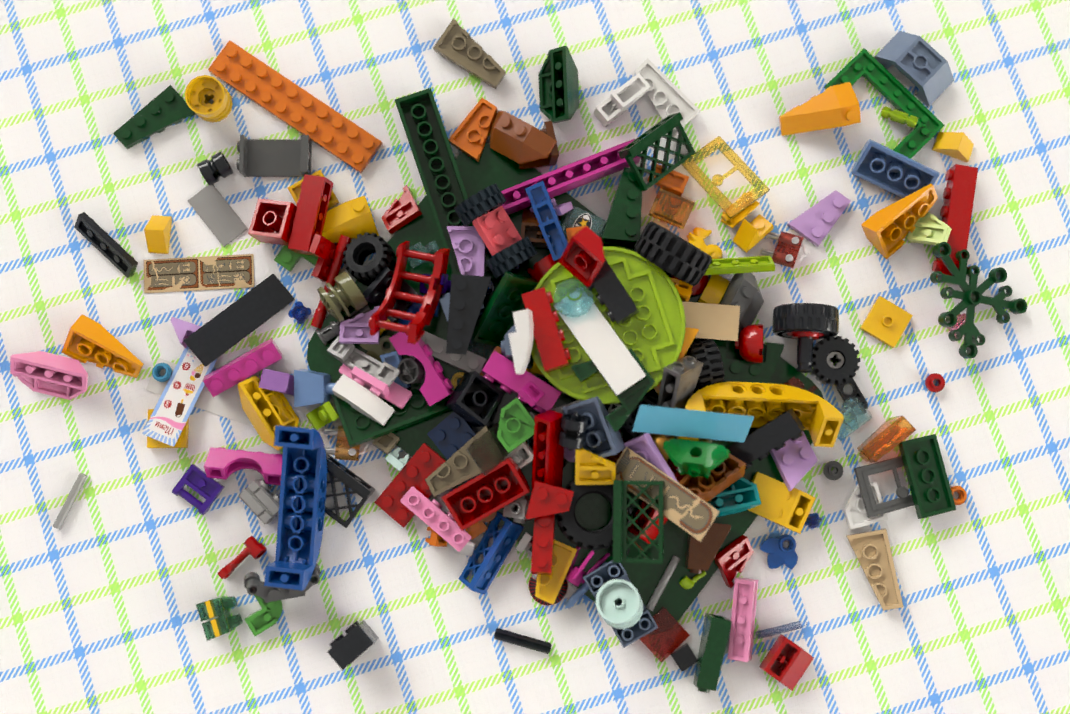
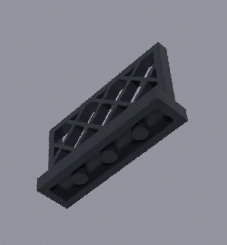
M326 454L327 472L330 475V481H327V484L331 483L332 494L326 495V498L333 497L335 507L327 508L325 506V513L347 528L376 489L331 455ZM335 482L345 484L346 492L336 493ZM357 493L363 498L359 504L352 505L350 494ZM346 495L348 506L338 507L337 496ZM340 509H349L350 517L347 521L340 517Z

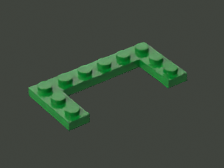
M865 48L824 87V89H827L830 86L850 82L853 86L863 76L898 111L909 114L908 116L917 117L916 128L893 149L910 159L945 126Z

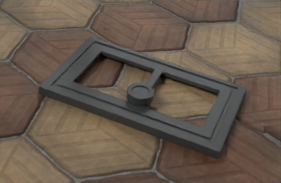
M901 456L854 468L868 518L914 506L912 495H908V489L901 486L896 469L904 466ZM892 470L897 485L896 495L899 498L876 504L868 476Z

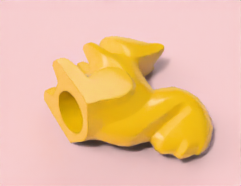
M696 227L693 229V234L689 232V235L686 236L689 243L710 255L712 259L723 258L722 250L719 246L714 244L706 246L704 239L712 233L711 230Z

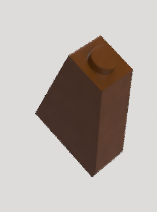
M712 523L701 542L688 533L685 568L690 569V573L702 574V570L708 571L727 537L731 525Z

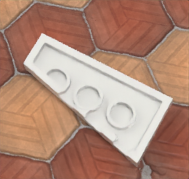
M648 58L634 71L635 75L640 73L651 86L646 94L662 120L668 115L680 112L683 117L680 123L684 128L700 112ZM676 127L673 129L672 137L678 134Z

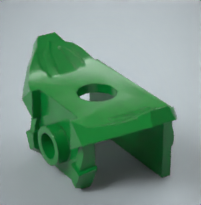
M670 439L669 441H664L663 449L675 466L678 467L680 475L702 476L707 479L710 477L711 471L729 457L730 450L722 445L685 439Z

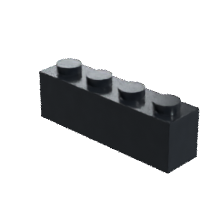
M605 259L590 288L593 289L595 287L598 292L596 298L602 306L605 304L609 309L606 313L610 320L621 324L637 314L639 310Z
M790 408L749 433L744 443L735 442L726 449L730 450V454L746 463V470L753 465L752 461L758 458L761 461L769 455L768 452L774 449L777 451L786 445L784 442L791 439L794 441L801 437V432L805 427L794 410Z

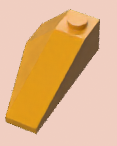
M847 82L830 86L821 94L813 96L804 104L798 105L779 117L781 135H791L860 123V106L851 83Z

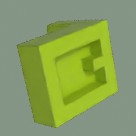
M329 401L306 414V417L316 430L339 418Z

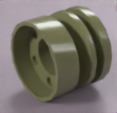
M346 271L334 278L337 285L336 288L329 283L325 284L329 291L328 293L322 287L317 289L322 304L339 323L344 321L340 312H343L347 317L351 316L348 310L349 306L357 312L368 305L362 292Z

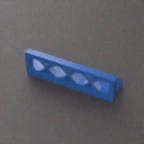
M497 512L460 575L459 580L472 591L485 595L524 527L504 517L502 513ZM502 519L505 523L501 530H498V524ZM493 537V544L491 547H488V541ZM483 554L484 559L481 564H478V558ZM473 571L474 576L470 582L467 580V577Z

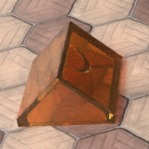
M660 186L648 215L683 230L695 200Z

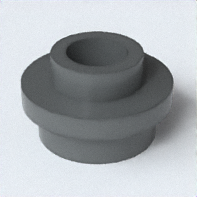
M829 461L825 464L823 473L829 480H838L843 475V467L837 461ZM832 467L836 468V474L831 473Z

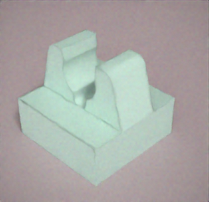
M401 447L396 448L385 458L398 471H401L410 459V454H406L404 458H399V453L402 450Z

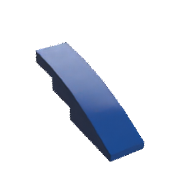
M544 181L525 188L532 204V209L538 220L543 237L555 261L561 258L568 245V241Z

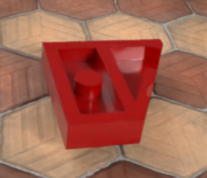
M535 481L525 518L532 519L569 511L574 491Z

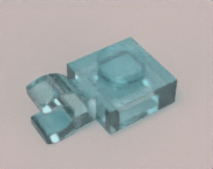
M435 241L425 246L419 242L409 247V250L430 254L440 250ZM408 257L412 268L427 262Z

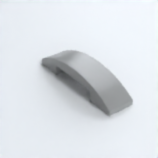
M339 336L327 349L329 354L350 369L356 366L384 382L388 387H390L401 372L385 361L381 363L356 349L354 344H340Z

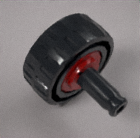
M791 303L776 306L773 310L774 335L796 339L797 372H812L813 340L838 335V308L818 303Z

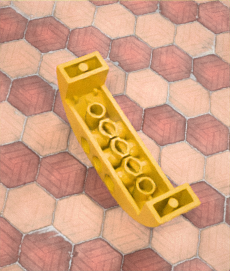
M715 383L694 393L685 406V409L754 416L751 424L752 428H759L792 408L804 425V430H809L813 445L816 447H833L844 420L840 411L820 396L794 386L773 383ZM678 436V439H685V440H692V441H698V439H699V438Z

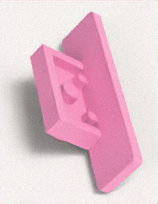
M343 364L339 369L340 374L348 376L377 397L380 396L400 409L404 408L412 396L411 391L393 382L388 387L384 382L356 366L350 369Z
M411 487L400 500L402 504L458 552L472 538L465 530H460L449 511L445 513L440 509L442 505L438 501L427 499L415 487Z

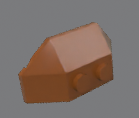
M498 110L489 132L490 148L518 164L548 158L557 142L536 127L501 110Z

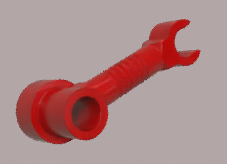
M253 536L249 537L244 542L246 548L217 574L221 579L228 578L234 569L249 555L256 560L267 551V548Z

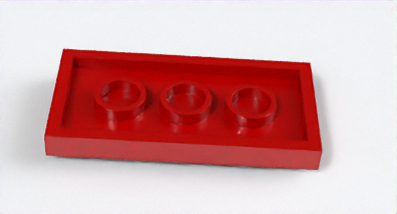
M423 443L374 503L404 528L415 514L402 504L400 500L411 487H415L429 499L432 492L425 479L446 460L429 445Z

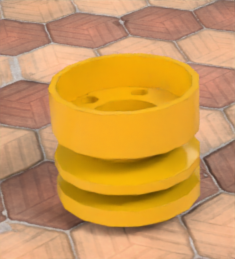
M202 75L192 79L186 86V103L200 118L212 123L220 122L227 118L232 110V96L220 81L212 76Z

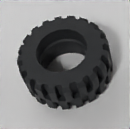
M654 222L646 225L634 245V250L642 257L693 286L699 284L712 263L710 255Z
M575 479L564 487L574 491L570 510L556 514L561 532L571 543L583 549L599 550L609 548L613 545V485H575ZM586 494H601L611 505V519L600 530H587L576 519V504ZM631 507L628 508V514L630 516L632 514Z

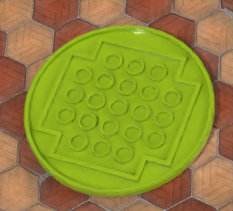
M603 246L605 259L639 310L637 314L618 324L616 321L612 322L606 313L609 309L605 304L602 306L596 298L598 292L595 287L593 289L587 288L559 262L556 263L542 277L535 290L545 287L547 292H551L554 300L551 306L554 311L556 309L553 305L566 297L572 301L579 300L582 297L581 287H583L625 347L634 351L655 381L649 391L661 383L664 367L677 361L685 336V313L682 300L669 276L661 268L637 252L619 247ZM579 289L580 296L573 299L569 296ZM558 313L560 321L556 323L558 329L563 330L566 340L562 342L564 348L569 349L571 360L568 361L570 365L546 372L535 338H533L531 354L537 367L551 384L577 400L584 401L598 396L603 404L620 403L599 371L582 383L575 375L571 366L590 361L591 358Z

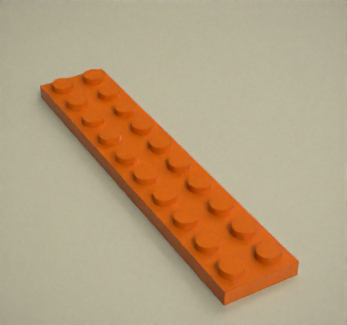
M230 40L208 68L210 73L301 134L309 135L313 142L359 173L363 172L382 145V141Z

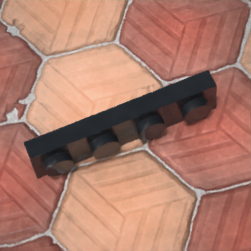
M85 212L79 214L74 228L127 278L133 276L138 262Z

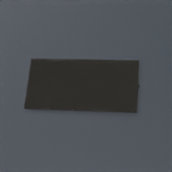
M499 421L466 449L484 476L509 454L497 438Z

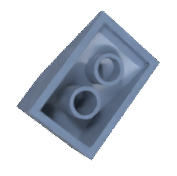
M598 396L562 407L564 414H574V411H577L579 415L588 418L587 431L583 432L586 435L583 449L604 458L618 454L625 448L620 431L618 430L615 433L605 417L609 413Z

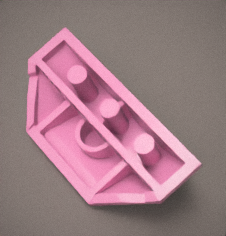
M43 351L10 356V373L14 377L17 376L32 391L68 400L87 391L88 373L79 360Z

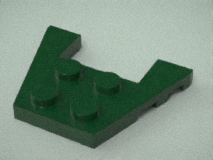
M713 339L718 346L722 358L724 382L769 383L784 349V344L766 343L764 362L751 363L744 360L726 359L727 340Z
M628 349V351L646 376L616 395L622 406L605 417L615 433L621 428L655 383L632 349ZM592 360L571 366V369L581 383L599 371Z

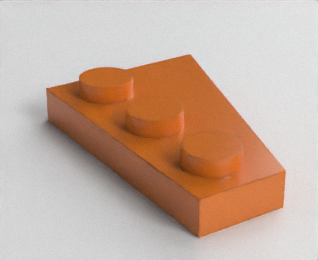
M481 98L448 139L449 143L479 162L491 125L498 111L497 107Z

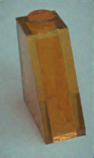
M903 415L891 417L857 448L860 451L859 455L866 462H877L914 433L916 429Z

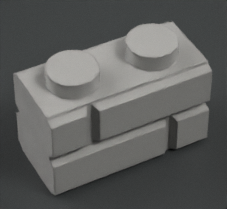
M254 480L238 497L264 525L269 524L279 514L280 496L277 494L273 495L269 491L271 487L264 480Z

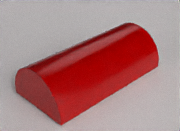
M509 457L443 495L441 498L460 530L463 531L530 492V488L517 463Z

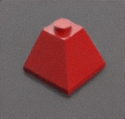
M585 226L572 236L559 260V263L587 288L591 286L605 262L602 239L589 227Z

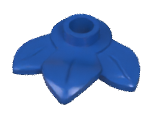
M784 534L779 538L770 537L761 544L760 550L768 553L767 564L770 569L778 568L783 564L793 569L797 564L796 541L791 535ZM785 540L789 542V546L787 548L783 547V542Z

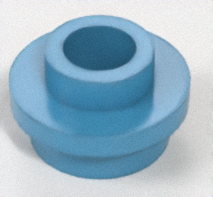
M158 363L154 366L152 375L155 380L166 382L172 375V368L166 363ZM162 369L166 371L164 376L160 375Z

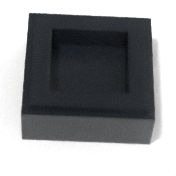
M687 643L670 654L682 672L698 662Z

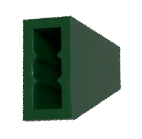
M705 614L693 682L698 687V691L710 693V690L716 691L732 624V621L724 616Z

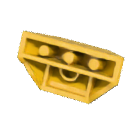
M257 376L238 383L242 409L262 441L278 451L283 449L282 446H274L275 426L298 427L299 418L284 394L259 388L260 378Z

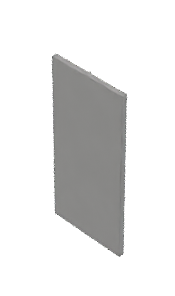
M213 184L207 185L188 200L223 247L248 229Z

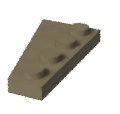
M454 18L433 47L435 52L494 89L498 87L506 75L503 68L470 37V34Z

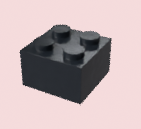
M472 371L463 375L447 401L446 406L474 428L486 426L504 393L479 373Z
M364 620L361 623L358 621L353 623L345 630L347 633L345 637L341 634L329 644L332 648L327 652L342 670L379 639Z

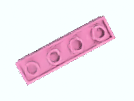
M735 578L728 659L749 662L752 659L758 591L757 579Z

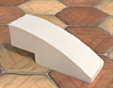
M638 73L611 93L608 99L595 108L593 114L606 127L640 99L651 86Z
M530 309L513 312L516 332L509 333L515 372L518 375L525 373L532 352L534 323Z
M344 374L332 388L335 396L382 426L387 423L395 411L382 399Z

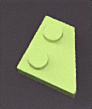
M927 212L924 217H920L914 226L916 228L913 232H909L907 239L913 243L936 245L937 243L947 242L952 229L936 216Z

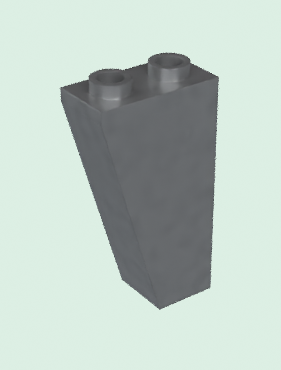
M685 356L665 366L657 406L685 409L688 400L694 393L703 363L697 361L692 356Z

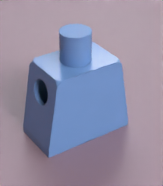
M306 369L294 370V407L330 401L331 394H334L332 388L336 384L331 383L330 374Z

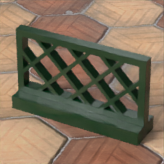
M680 112L668 115L618 151L620 158L626 159L642 191L649 189L695 154L680 123L683 119ZM675 127L678 131V139L672 137ZM661 137L666 139L665 148L659 146ZM671 141L677 143L676 152L670 150ZM681 145H685L688 151L687 154L680 153ZM648 147L654 148L653 157L647 156ZM659 150L664 152L663 161L657 159ZM669 154L675 155L673 164L668 163ZM636 156L641 157L640 167L636 166L633 160ZM646 159L652 161L651 170L645 169ZM657 163L662 164L661 173L655 172ZM644 172L650 174L647 184L643 179Z
M613 480V563H664V481ZM628 485H636L641 490L634 499L628 494ZM651 485H659V494L653 499L646 490ZM643 493L651 501L644 509L636 502ZM633 503L641 511L634 519L628 514V508ZM652 504L659 509V515L654 520L645 512ZM642 514L651 521L644 530L635 522ZM632 524L641 531L634 539L628 535V528ZM653 524L659 530V535L654 540L645 532ZM642 534L651 542L644 550L635 542ZM633 544L641 553L636 558H627V549ZM654 545L659 550V559H651L645 552Z

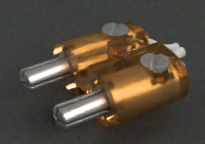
M338 426V429L325 428L324 430L325 435L337 436L336 448L325 447L326 454L335 455V459L359 461V455L364 454L366 449L370 448V442H365L367 445L363 448L362 452H360V445L350 448L343 426Z

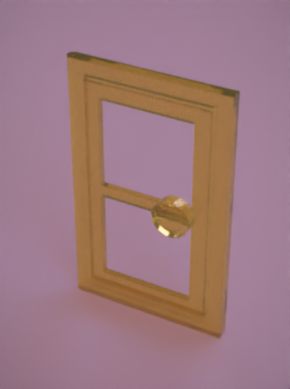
M720 136L681 164L730 219L770 191L764 182ZM719 149L735 167L724 175H714L711 181L696 164ZM738 170L754 189L732 204L716 186L722 185L725 178Z

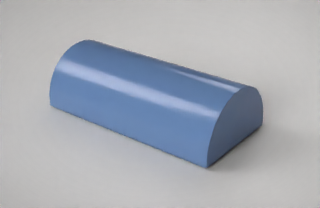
M871 139L862 148L851 171L852 174L901 198L929 184H934L940 175L939 172Z

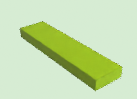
M771 256L712 259V263L704 275L775 271V264Z

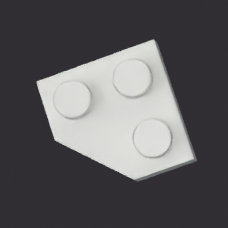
M877 481L870 482L876 504L883 503ZM856 486L843 510L848 528L852 530L887 520V513L870 518L867 517L859 486Z

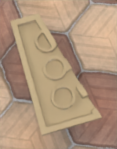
M886 529L846 535L882 610L902 608L903 602Z

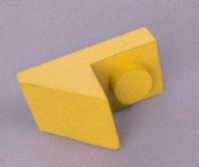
M760 214L750 223L744 219L733 239V243L747 253L774 229L773 224Z

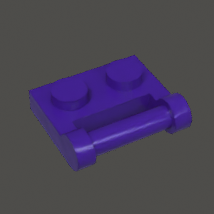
M191 464L173 488L172 493L176 496H181L197 508L200 514L205 515L224 489V486L214 478H207L203 470L195 464ZM185 485L206 499L205 502L202 503L184 489Z

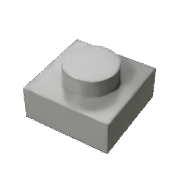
M525 532L515 549L521 554L524 550L528 552L533 544V541H531L533 536Z

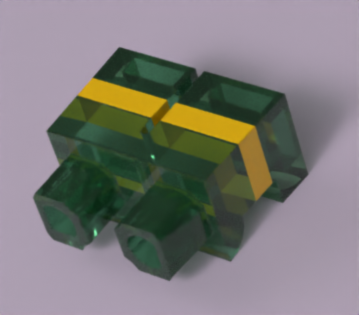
M221 596L196 604L201 621L219 616L216 619L202 623L207 641L235 630V627L243 623L240 614L230 616L229 609L237 606L235 596Z

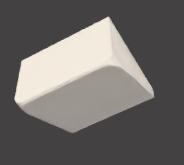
M469 540L460 552L455 548L454 552L472 556L476 543Z

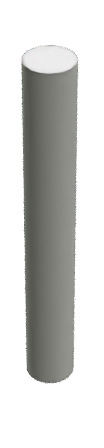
M79 473L53 524L54 528H61L87 475Z
M673 555L646 606L647 609L654 610L680 558Z

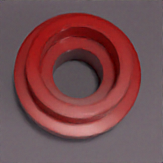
M933 373L927 376L925 385L931 392H940L945 387V380L940 374ZM934 379L938 381V386L933 384Z

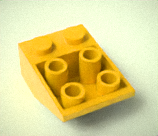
M756 471L752 482L757 485L761 505L748 509V511L800 534L816 498L796 488L788 491L785 483Z

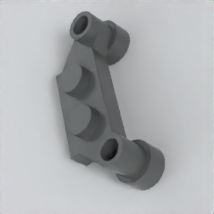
M316 563L309 583L303 591L264 586L265 581H260L259 575L255 572H250L244 576V586L249 595L263 598L265 603L305 596V592L311 586L319 583L320 567Z

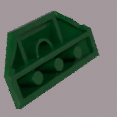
M562 46L549 50L548 57L538 74L540 111L552 123L570 120L579 108L578 70L568 47Z

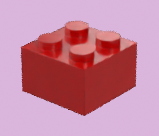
M258 198L248 234L259 242L288 246V239L291 236L292 222L295 218L297 206L292 202Z

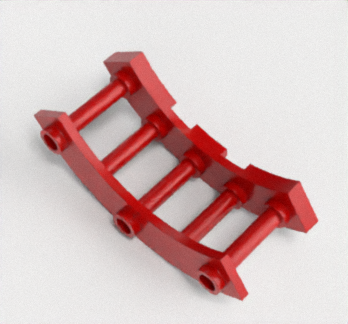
M405 241L397 247V262L391 285L386 290L385 299L381 306L370 317L368 326L370 328V335L374 336L383 328L406 333L408 336L407 343L416 344L425 333L423 330L424 326L430 324L436 311L443 285H440L442 274L447 272L450 249L441 248L435 254L409 250L410 241ZM408 257L433 262L432 275L426 276L406 272ZM403 279L429 284L427 294L419 296L400 292ZM397 299L422 304L419 312L416 314L393 309ZM388 317H394L412 322L407 326L386 320Z

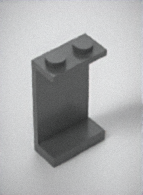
M240 135V141L237 142V150L240 153V158L237 159V170L243 177H304V175H311L312 140L309 135H301V140H248L245 135Z

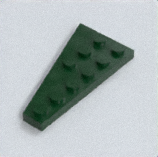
M410 389L412 396L403 409L379 396L380 399L395 410L384 426L355 410L350 404L334 394L331 395L349 446L352 448L450 411L451 409L446 406V403L452 393L429 406L420 390Z

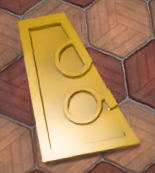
M554 539L552 575L537 574L536 598L554 605L577 549Z

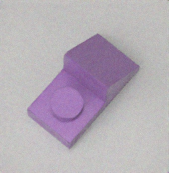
M263 369L259 388L294 396V376L284 372Z

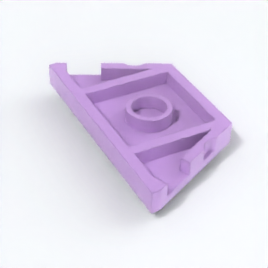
M803 431L801 432L802 436L794 441L789 439L784 442L786 445L781 449L769 451L788 491H792L818 461Z

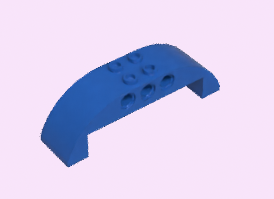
M276 425L274 446L283 447L276 558L274 562L266 565L264 586L303 591L313 574L322 542L327 487L326 451L323 439L316 429Z

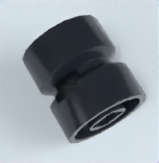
M222 152L211 156V160L206 159L197 164L202 176L209 185L218 182L220 177L225 178L233 174V170Z

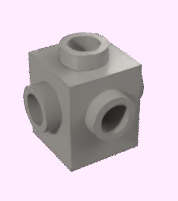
M524 495L506 505L503 516L513 518V522L525 524V520L532 521L533 518H525L530 502L528 500L529 496Z

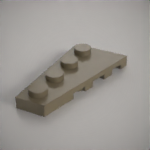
M487 425L425 479L434 497L504 461Z

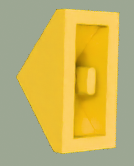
M938 132L932 150L968 162L974 144L964 132Z
M152 215L144 228L149 253L169 254L171 216Z

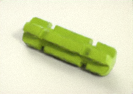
M887 106L881 111V117L890 118V120L903 125L906 123L911 128H914L918 122L917 117L908 116L909 114L895 109L891 110L892 108Z

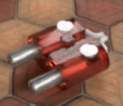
M781 231V234L769 232L766 235L767 238L778 241L774 252L763 248L760 251V255L771 256L774 263L794 268L795 263L802 262L809 254L806 252L805 244H803L804 237ZM801 246H803V253L805 255L797 261L798 253Z

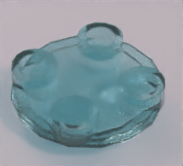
M569 279L557 285L554 293V303L557 310L563 315L579 317L590 310L593 303V292L590 287L587 288L580 280Z

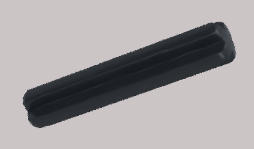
M497 628L494 634V638L542 653L549 654L551 650V643L500 628Z

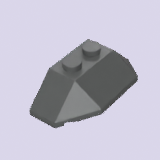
M752 273L734 274L719 303L721 305L740 306L738 335L744 327L752 325L764 303L755 276Z

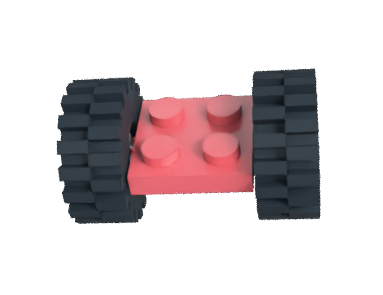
M497 184L488 186L472 195L454 209L464 226L473 223L493 256L486 263L495 278L504 275L505 272H509L538 254L528 236L523 239L521 238L505 209L501 206L506 202V199Z

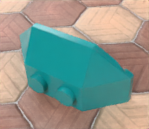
M741 477L707 503L720 511L717 517L759 506L761 505L757 485Z

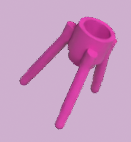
M576 546L577 552L566 579L577 587L581 582L584 584L585 580L583 577L596 570L610 556L609 552L585 574L584 568L593 556L594 550L590 551L580 567H574L580 549L579 546Z

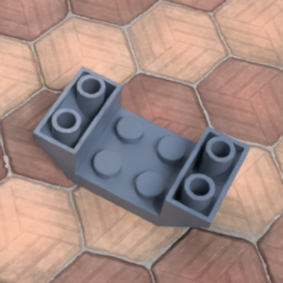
M899 31L874 57L887 70L892 65L895 66L920 90L915 96L927 107L954 81L948 61L918 35Z
M613 560L583 577L595 599L600 587L608 581L624 579L631 583L622 564L613 563ZM644 603L642 616L634 626L627 629H615L612 627L623 648L658 628Z

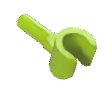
M702 571V574H698L692 579L685 576L679 584L684 589H691L695 582L707 575V573Z

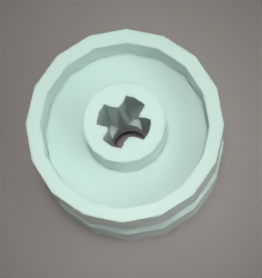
M613 579L600 587L596 595L598 613L609 626L615 629H627L634 626L640 620L643 613V602L638 590L632 583L624 579Z

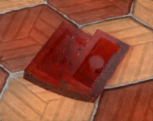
M664 607L652 617L658 628L640 638L643 644L661 663L690 636Z

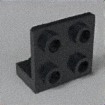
M385 266L363 292V296L368 302L375 306H381L385 299L386 290L391 285L394 271ZM403 279L400 292L419 295ZM397 299L393 309L406 312L414 302ZM388 317L393 323H397L399 318Z

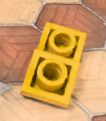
M711 275L698 302L719 304L730 281L720 275Z

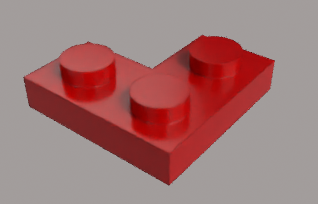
M315 234L308 251L318 257L311 276L326 283L337 245L318 234Z

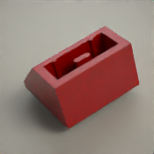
M780 634L759 667L793 691L814 657Z

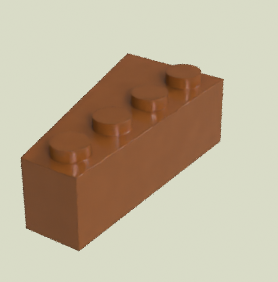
M729 453V457L711 471L708 479L702 476L692 477L686 474L679 484L705 502H709L745 475L746 463Z

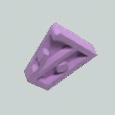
M380 306L374 307L373 310L367 313L356 315L353 319L341 322L340 344H379L380 330L374 336L370 335L368 322Z

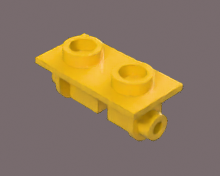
M750 191L744 192L736 200L737 206L732 204L722 212L723 215H721L722 219L720 221L733 229L760 203L752 199L754 196Z

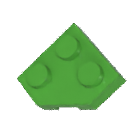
M518 397L503 407L500 413L497 438L508 453L534 435V419Z

